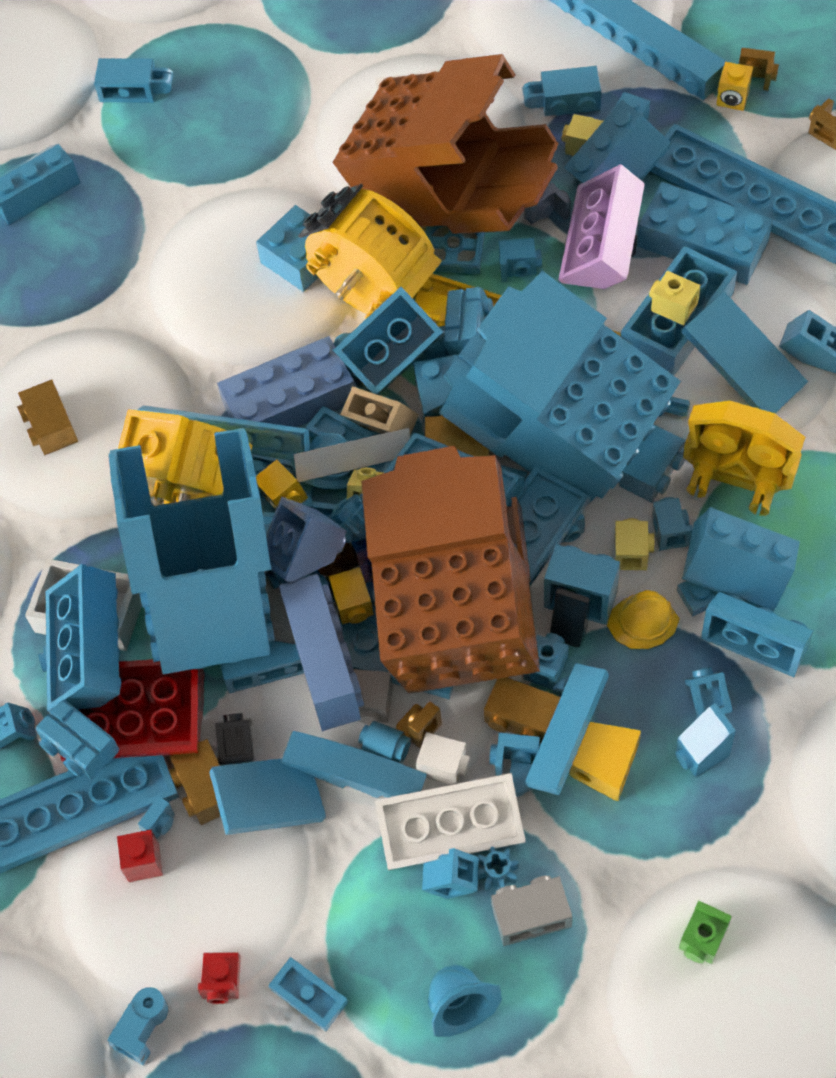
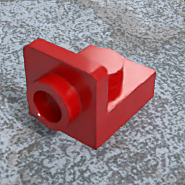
M239 952L203 953L201 983H198V992L202 999H207V1002L211 1004H226L229 999L239 998L241 960Z

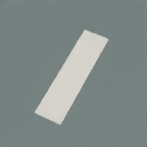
M409 428L294 454L297 480L302 482L392 461L409 441Z

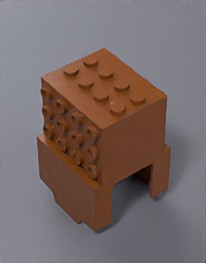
M496 54L445 61L439 72L433 71L425 74L385 78L379 84V89L372 100L367 103L360 119L353 125L350 135L340 146L339 152L332 163L350 187L362 183L364 185L362 189L373 191L389 199L409 214L420 227L447 225L452 234L510 231L525 208L538 204L558 166L551 161L558 142L547 124L497 128L493 125L486 111L490 104L495 101L494 97L502 86L503 79L514 78L516 75L504 55Z
M454 445L397 456L393 471L362 480L367 552L373 571L380 661L407 693L540 672L529 585L531 577L522 507L516 497L511 498L512 506L506 507L502 468L496 456L460 457Z

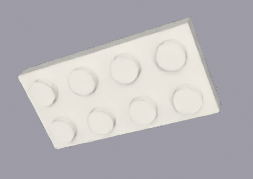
M511 773L375 800L388 871L437 860L439 855L449 854V849L452 848L472 854L490 850L491 846L497 849L526 842Z

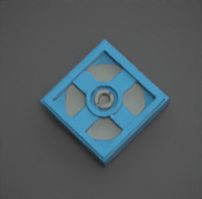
M447 225L426 227L425 234L435 250L433 254L442 260L435 271L480 274L485 232L452 234Z

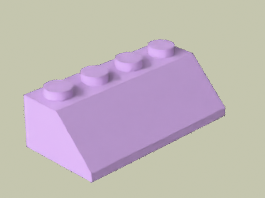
M620 164L577 187L558 279L561 283L606 289L627 279L645 183Z

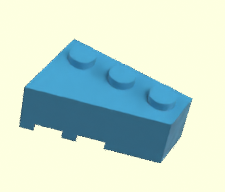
M459 354L413 362L415 384L424 428L425 417L441 416L439 411L452 388L443 376Z

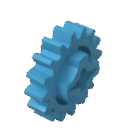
M354 494L352 497L344 499L337 505L333 513L328 516L330 520L346 530L345 543H351L353 540L360 539L366 534L362 494L360 496Z

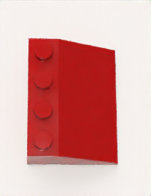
M153 659L119 661L120 694L101 707L79 710L114 738L119 751L113 758L198 753L204 709L205 672L202 668L163 674L160 661L154 662ZM60 757L62 762L66 760L64 757Z

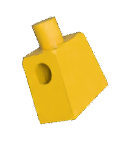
M590 722L569 775L619 802L639 746L641 731Z

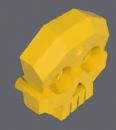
M733 401L693 405L688 419L689 434L683 452V458L691 463L694 468L686 488L687 492L694 496L699 485L697 497L703 498L707 494L711 479L754 491L752 501L749 504V510L756 515L759 504H762L759 516L768 515L774 494L781 490L792 489L806 437L777 414Z

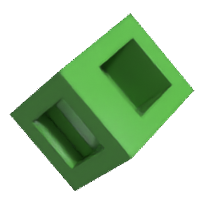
M698 900L680 940L679 949L684 951L683 954L694 962L703 964L706 961L712 964L727 932L732 916ZM701 928L711 933V936L702 937L699 935L698 930Z

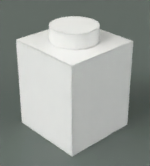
M426 732L416 761V767L418 771L427 774L426 778L454 785L458 784L460 775L466 776L471 757L467 756L466 743Z

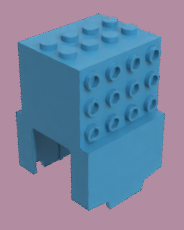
M542 271L523 291L508 286L480 324L477 331L484 339L473 335L443 376L452 388L439 414L498 457L502 458L506 455L528 472H531L536 466L589 494V503H591L596 497L602 499L609 489H613L624 475L622 470L626 464L629 465L640 451L638 446L654 430L656 426L654 425L657 417H661L671 404L669 399L681 381L604 325L607 319L605 316Z
M245 428L214 433L224 489L222 494L218 496L155 506L151 502L141 446L110 450V454H108L117 525L132 594L140 593L142 607H144L146 614L147 632L151 639L150 645L153 661H160L163 674L190 669H202L207 666L236 663L240 660L271 655L269 641H274L275 637L270 618L271 611L268 594L266 593L264 571L271 570L261 500Z

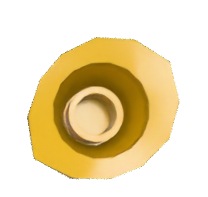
M644 590L619 602L611 611L607 627L615 640L630 649H651L662 645L674 635L680 618L665 597L656 591Z

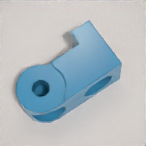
M153 987L139 990L107 1039L114 1050L143 1066L151 1054L146 1042L155 1026L163 1023L168 1015V1004L162 993Z

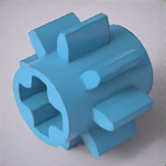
M491 846L490 853L486 857L478 856L479 864L484 867L478 869V879L485 878V890L488 891L491 887L500 889L508 882L512 884L517 883V876L511 871L519 869V861H510V849L507 848L504 852H500ZM499 865L502 873L496 874L492 866Z

